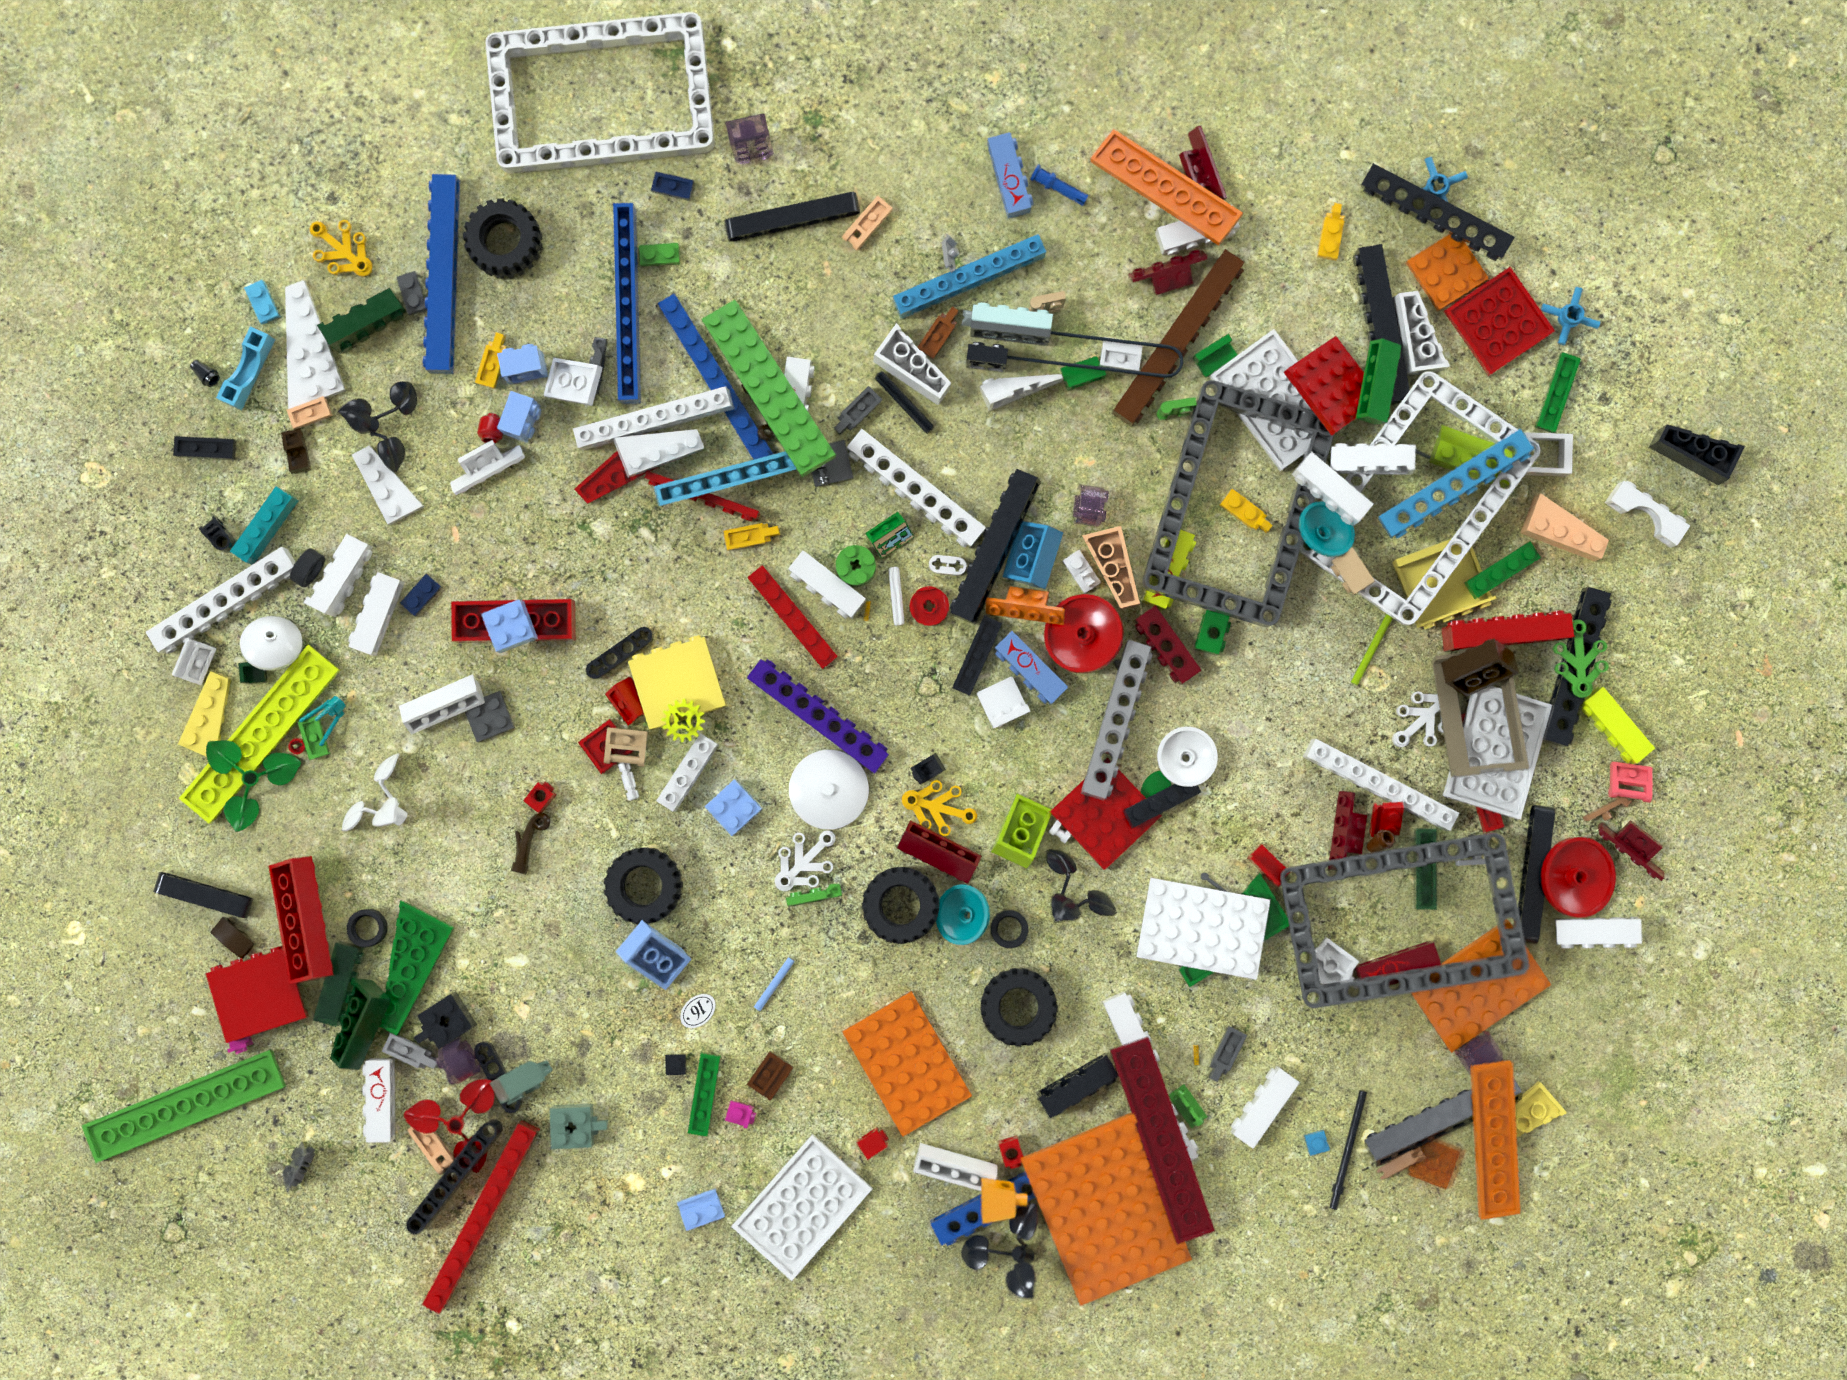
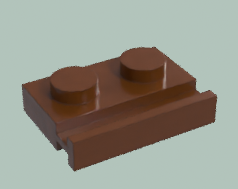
M770 1050L746 1085L771 1101L794 1067Z

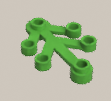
M1574 620L1572 622L1575 656L1567 650L1566 644L1562 642L1556 643L1553 646V651L1555 654L1562 656L1576 669L1577 677L1568 671V665L1564 662L1557 663L1554 671L1572 684V692L1575 696L1584 698L1591 694L1593 689L1592 682L1600 673L1608 670V663L1601 660L1595 663L1594 669L1587 676L1585 669L1595 657L1607 649V644L1603 640L1596 641L1593 644V648L1584 657L1583 634L1586 631V624L1582 620ZM1577 624L1581 625V631L1576 630ZM1598 643L1603 645L1602 650L1597 648ZM1558 645H1561L1563 647L1562 652H1559L1557 650ZM1600 663L1604 665L1603 670H1600L1598 667ZM1559 665H1562L1564 667L1563 672L1559 671ZM1581 684L1585 685V691L1580 690Z

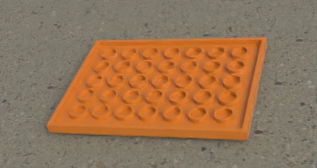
M1132 1113L1020 1158L1080 1306L1192 1260L1186 1243L1183 1242L1177 1245L1135 1124L1137 1120Z

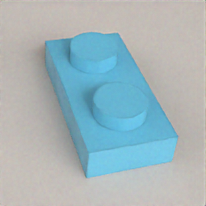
M263 280L244 287L256 316L262 325L280 317Z

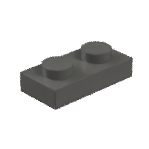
M416 271L397 276L407 314L410 316L426 311L425 298Z

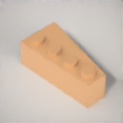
M1541 493L1533 497L1521 530L1523 535L1592 561L1603 558L1609 541Z
M1118 526L1082 535L1121 610L1139 606V596L1122 527Z

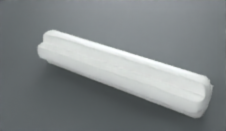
M891 567L888 570L894 625L899 626L905 623L900 573L898 567Z

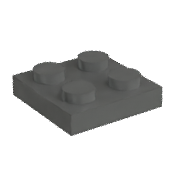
M501 691L485 696L484 704L465 711L477 743L515 728Z

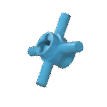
M1432 157L1424 159L1430 178L1427 180L1426 187L1422 189L1448 202L1446 194L1449 192L1450 185L1468 179L1466 171L1447 178L1443 174H1438ZM1435 181H1438L1439 184H1444V187L1438 190V192L1433 188Z
M1575 287L1571 303L1561 309L1544 303L1541 306V311L1558 316V322L1563 327L1558 340L1559 345H1566L1570 329L1579 324L1598 329L1600 326V321L1584 317V309L1579 305L1583 288ZM1568 311L1572 312L1571 318L1567 316Z

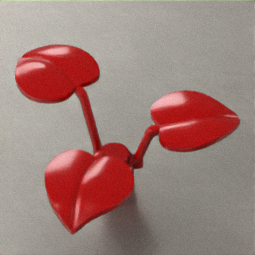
M479 1079L467 1084L462 1089L459 1098L460 1102L467 1107L460 1116H452L449 1121L439 1117L441 1113L440 1106L430 1099H424L415 1103L403 1113V1116L407 1123L420 1133L430 1134L435 1132L439 1127L438 1121H441L444 1125H447V1130L450 1133L462 1136L464 1140L459 1141L454 1147L453 1155L454 1159H456L473 1137L471 1136L468 1139L467 1135L462 1132L465 1126L463 1118L470 1108L476 1114L485 1113L494 1103V1090L490 1085L492 1081L489 1079ZM476 1141V1147L482 1150L481 1143ZM487 1153L472 1170L473 1172L478 1173L482 1169ZM464 1157L465 1164L470 1165L469 1159Z

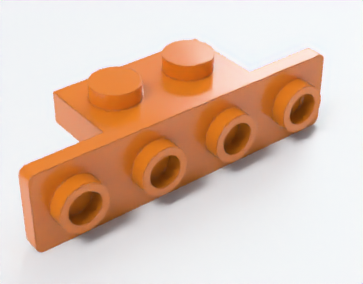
M1012 586L1009 587L1006 600L987 597L985 601L986 614L1059 625L1064 624L1065 609L1046 606L1049 598L1048 591Z

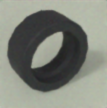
M312 548L307 549L294 564L290 572V580L304 588L309 586L320 573L325 562V556Z
M363 909L355 912L349 918L346 925L350 941L360 947H372L379 944L385 938L388 931L385 917L374 909ZM364 916L374 918L379 925L377 935L370 940H364L356 933L357 921Z
M1004 910L998 913L993 918L990 926L994 941L999 946L1007 949L1022 945L1029 933L1025 917L1014 910ZM1007 917L1015 918L1021 925L1020 936L1013 941L1003 940L998 933L999 923Z

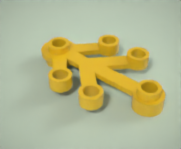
M341 220L338 224V228L342 231L343 245L327 232V227L322 222L316 221L311 224L310 233L317 239L323 238L337 250L331 252L315 250L312 256L316 262L323 263L326 260L348 259L351 264L338 265L336 262L329 263L327 269L332 275L355 272L358 276L365 277L372 272V262L366 258L365 243L367 238L361 232L354 234L353 240L357 244L358 257L355 256L351 249L350 231L352 225L347 220ZM343 224H348L346 229H342ZM316 226H320V230L318 232L314 231ZM363 236V240L357 242V238ZM319 253H322L321 259L316 258ZM361 263H365L363 269H359ZM333 266H337V270L335 272H332L331 270Z
M934 780L928 787L919 792L909 790L902 796L903 806L914 811L920 822L919 825L922 826L923 821L929 822L927 829L931 828V821L925 818L920 807L929 809L942 836L949 835L951 828L944 822L939 812L962 818L966 824H972L977 820V813L972 808L960 810L942 805V803L961 795V788L959 786H952L949 791L931 801L922 799L933 791L939 792L942 789V783ZM938 782L940 788L934 790L932 788L933 783ZM953 788L959 789L958 795L952 794ZM910 796L915 797L916 801L914 804L908 802ZM971 812L973 818L967 820L965 817L966 813ZM943 826L948 827L949 831L947 834L941 832Z

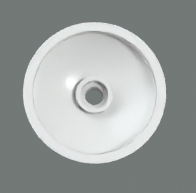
M277 616L262 617L253 621L244 629L240 638V648L243 657L252 666L262 670H279L289 666L299 657L303 645L302 635L297 626L291 621Z
M1180 727L1169 732L1162 739L1157 752V761L1162 774L1170 782L1184 787L1196 786L1205 782L1213 774L1218 760L1217 749L1213 740L1208 734L1194 727ZM1183 755H1187L1189 757L1188 762L1183 761Z

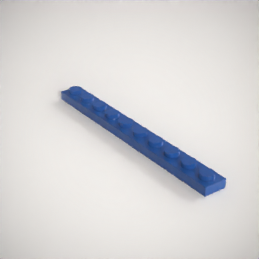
M672 294L657 303L710 390L725 386L729 389L734 409L724 413L753 460L773 455L766 441L759 437L758 428L676 295Z

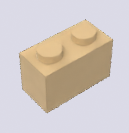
M1353 547L1344 555L1333 559L1331 562L1333 566L1330 568L1336 577L1341 576L1344 581L1342 586L1348 594L1351 592L1354 596L1375 582Z

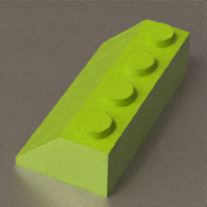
M1441 425L1429 463L1453 471L1492 447L1495 443ZM1507 448L1504 450L1505 456L1512 458V452ZM1488 459L1486 465L1490 469H1495L1497 462L1494 459ZM1469 471V477L1479 479L1478 471ZM1501 471L1495 474L1494 476L1497 478ZM1500 480L1499 482L1501 488L1510 485L1507 480Z

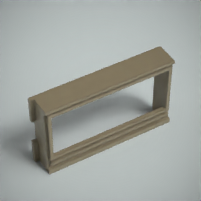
M1469 648L1459 649V653L1435 656L1432 660L1451 777L1472 776L1500 771L1528 770L1529 763L1513 676L1501 681L1500 684L1514 762L1470 767L1457 691L1445 683L1441 666L1442 662L1452 656L1465 652Z

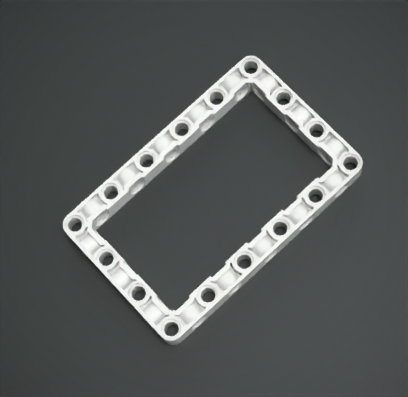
M694 12L495 32L486 38L496 157L498 164L506 173L708 153L714 148L715 140L703 26L700 17ZM690 23L697 24L694 28L688 27ZM651 27L658 28L655 32H649ZM613 31L619 32L616 36H610ZM574 35H579V36H580V37H579L577 40H575V41H574V40H571V38H572ZM535 39H540V40H541V41H540L538 44H536V45L532 44V42H533ZM684 40L686 73L689 81L690 112L693 120V127L690 131L651 133V135L637 137L636 135H627L598 141L596 139H589L560 145L557 143L533 145L531 148L519 149L510 58ZM496 43H501L499 48H493ZM694 61L701 62L697 67L692 66ZM500 81H505L502 87H497ZM698 99L705 100L702 105L695 104ZM505 119H508V124L502 126L501 122ZM703 137L709 138L705 144L699 143ZM664 141L670 142L666 148L660 147ZM626 145L630 146V149L627 152L621 151L622 147ZM587 149L591 150V153L588 156L582 155L583 151ZM546 154H552L549 160L543 159ZM507 158H513L510 164H504Z
M1425 372L1413 385L1370 446H1376L1377 444L1396 445L1429 399L1432 400V398L1445 406L1447 411L1463 422L1467 421L1479 429V433L1494 443L1500 442L1518 429L1437 374ZM1431 379L1434 385L1427 388L1423 385V380ZM1459 401L1465 402L1467 409L1459 410L1456 407V403ZM1406 411L1409 413L1410 418L1403 421L1399 418V413ZM1497 424L1500 427V432H1491L1490 425ZM1525 435L1534 448V455L1523 462L1519 460L1512 464L1513 468L1504 474L1501 471L1407 600L1397 595L1375 578H1373L1375 580L1373 584L1358 592V594L1402 625L1409 626L1415 623L1540 454L1539 444ZM1507 448L1509 451L1512 452V455H1513L1512 457H1514V456H1515L1514 450L1511 449V448ZM1348 474L1345 480L1361 493L1373 474ZM1355 476L1360 477L1362 484L1354 486L1351 483V478ZM1500 480H1507L1510 484L1509 489H1502L1499 485ZM1478 512L1483 513L1486 517L1485 521L1478 522L1475 519V514ZM1303 539L1300 548L1302 555L1343 583L1344 581L1341 576L1336 577L1330 568L1333 566L1332 560L1337 557H1326L1314 550H1305L1303 547L1305 541ZM1458 545L1461 548V554H1452L1451 546ZM1433 577L1437 580L1435 588L1427 586L1426 581L1428 578ZM1371 587L1380 589L1378 597H1372L1369 594ZM1410 610L1413 613V619L1410 621L1405 620L1402 616L1403 611Z

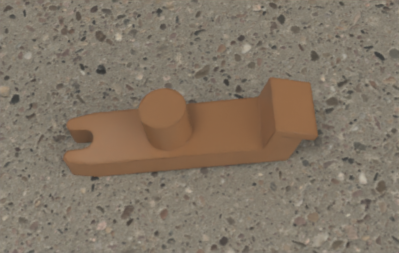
M1617 796L1616 799L1583 816V819L1588 822L1601 815L1604 821L1612 818L1610 809L1619 804L1622 807H1628L1632 800Z
M1421 1147L1383 1165L1377 1170V1173L1383 1172L1384 1175L1380 1179L1384 1180L1417 1162H1421L1426 1157Z

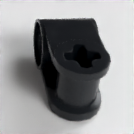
M213 515L212 520L204 526H200L199 530L211 542L214 548L224 553H231L230 550L235 545L236 540L226 529L224 523L216 515ZM227 539V545L222 547V541Z

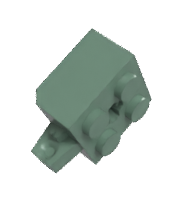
M547 1060L538 1064L528 1061L490 1082V1085L501 1104L507 1102L509 1105L523 1098V1092L528 1094L542 1087L540 1083L553 1070Z
M593 1104L553 1105L550 1108L551 1149L592 1148L595 1145L594 1135H598V1130L608 1129V1120H597V1116H593ZM571 1122L574 1123L573 1126L576 1125V1128L574 1130H571L572 1128H569V1124Z

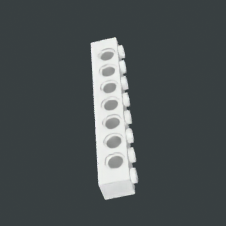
M725 386L573 428L577 447L584 451L613 443L614 438L646 434L733 410L734 406L730 391Z
M863 429L859 431L847 446L848 455L856 462L858 460L862 461L865 464L863 467L871 474L877 473L880 476L879 480L886 486L892 485L897 495L901 498L907 497L911 501L910 505L918 511L922 509L926 512V518L933 523L937 521L941 524V529L949 536L951 533L956 536V541L964 548L966 546L971 548L985 531L986 527ZM866 449L874 451V455L871 458H866L863 455ZM887 461L890 467L887 470H881L878 467L880 462ZM898 473L905 476V480L901 483L894 480V476ZM912 486H918L921 489L917 495L911 494L909 490ZM926 499H935L936 505L934 507L926 506ZM948 510L952 516L950 519L945 520L941 518V512ZM963 522L967 525V530L959 532L956 529V525Z
M280 547L146 631V634L157 652L170 654L177 650L178 645L181 643L185 644L187 638L193 640L194 635L209 630L211 624L216 621L221 622L228 618L227 614L232 611L241 610L245 607L246 602L257 600L262 596V592L267 589L272 590L279 585L278 582L283 579H290V572L296 562L288 549ZM275 565H277L278 572L277 574L272 575L271 570ZM260 576L261 583L256 586L255 578ZM243 586L244 594L239 596L238 589ZM226 597L227 604L222 607L221 600ZM209 608L210 615L208 617H205L204 611L205 609ZM192 618L193 626L188 628L187 622ZM173 629H175L176 636L172 639L170 637V633Z
M1311 739L1303 755V758L1388 802H1403L1404 810L1444 831H1451L1459 815L1458 812L1317 739Z

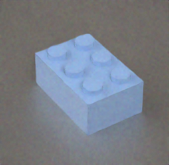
M644 921L637 925L616 951L626 964L664 990L670 986L691 961V958L681 947Z

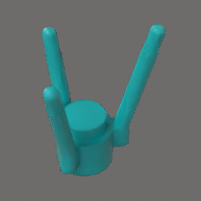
M334 696L302 717L299 722H304L323 709L324 711L315 718V721L320 720L327 713L332 717L336 715L319 743V746H323L339 719L345 714L342 710L346 705L339 697Z

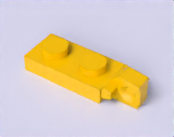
M1334 203L1331 213H1326V217L1323 220L1317 253L1319 258L1335 261L1338 259L1344 226V216L1340 215L1342 204Z
M496 332L493 342L489 341L488 345L485 346L475 380L476 384L496 389L501 372L497 353H502L503 349H507V346L504 345L506 338L504 334Z
M1231 489L1220 503L1222 508L1250 529L1257 530L1259 527L1267 533L1273 526L1265 519L1267 515L1234 489Z
M759 523L724 530L723 533L727 551L770 542V537L780 535V530L778 526L768 528V523Z

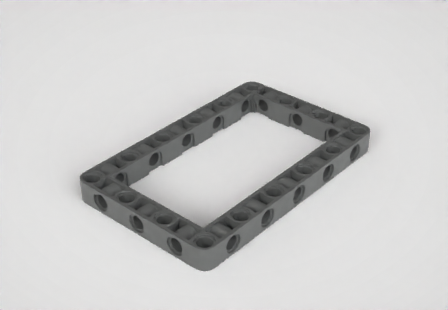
M1209 380L1203 384L1197 396V405L1191 416L1143 575L1142 585L1145 590L1258 626L1270 627L1275 625L1280 619L1303 541L1299 530L1300 515L1315 500V497L1305 485L1302 486L1297 483V487L1293 490L1287 510L1289 514L1286 524L1281 530L1276 547L1277 554L1274 564L1270 567L1262 602L1167 573L1216 409L1220 405L1233 409V412L1245 416L1262 418L1271 421V424L1308 433L1311 440L1308 450L1304 453L1303 460L1312 452L1326 463L1334 435L1331 436L1328 431L1321 430V421L1312 410L1219 381ZM1206 388H1212L1215 395L1209 396L1206 393ZM1244 400H1250L1253 404L1252 408L1246 407ZM1283 411L1290 414V420L1283 418ZM1195 425H1200L1203 428L1202 434L1196 433ZM1183 463L1191 464L1192 471H1185ZM1298 498L1305 500V507L1298 505ZM1172 501H1178L1181 504V508L1179 510L1174 509ZM1287 536H1292L1294 538V545H1289L1287 543ZM1161 538H1166L1169 541L1168 548L1161 546ZM1276 574L1283 576L1282 584L1275 580ZM1150 576H1155L1158 579L1157 586H1152L1149 583ZM1188 588H1193L1196 591L1195 598L1187 595ZM1226 600L1233 601V610L1227 609L1225 605ZM1265 611L1272 614L1270 622L1264 619Z
M1485 833L1284 868L1280 874L1302 999L1310 1008H1321L1524 974L1529 968L1504 837L1498 833ZM1493 837L1498 840V846L1494 849L1489 846V840ZM1451 844H1455L1458 848L1457 853L1453 856L1448 853V847ZM1410 851H1414L1417 854V859L1414 862L1407 860V854ZM1484 855L1503 955L1327 984L1320 983L1317 957L1311 936V925L1303 886ZM1369 858H1374L1377 862L1374 869H1368L1366 866ZM1329 865L1336 867V873L1333 876H1328L1325 872L1326 867ZM1288 872L1296 874V880L1292 883H1288L1285 880ZM1502 877L1506 880V885L1504 888L1499 889L1496 882ZM1295 912H1302L1304 915L1303 920L1299 923L1293 921V914ZM1508 918H1512L1514 921V925L1510 929H1506L1504 926V922ZM1303 952L1311 954L1309 962H1302L1300 960V955ZM1513 960H1521L1522 965L1519 969H1513ZM1478 965L1481 969L1480 974L1472 976L1471 968ZM1433 972H1438L1440 979L1432 983L1430 975ZM1398 979L1399 986L1396 989H1390V980ZM1350 986H1358L1359 992L1357 995L1351 996L1348 994ZM1316 992L1318 1000L1316 1002H1309L1307 999L1309 993Z

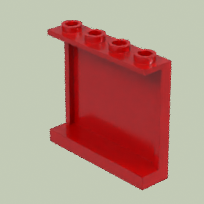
M282 946L270 949L271 953L265 955L262 952L250 955L251 959L243 961L242 958L230 962V966L224 968L222 964L211 967V972L205 973L226 1043L309 1017L307 1009L305 1010L298 984L289 985Z

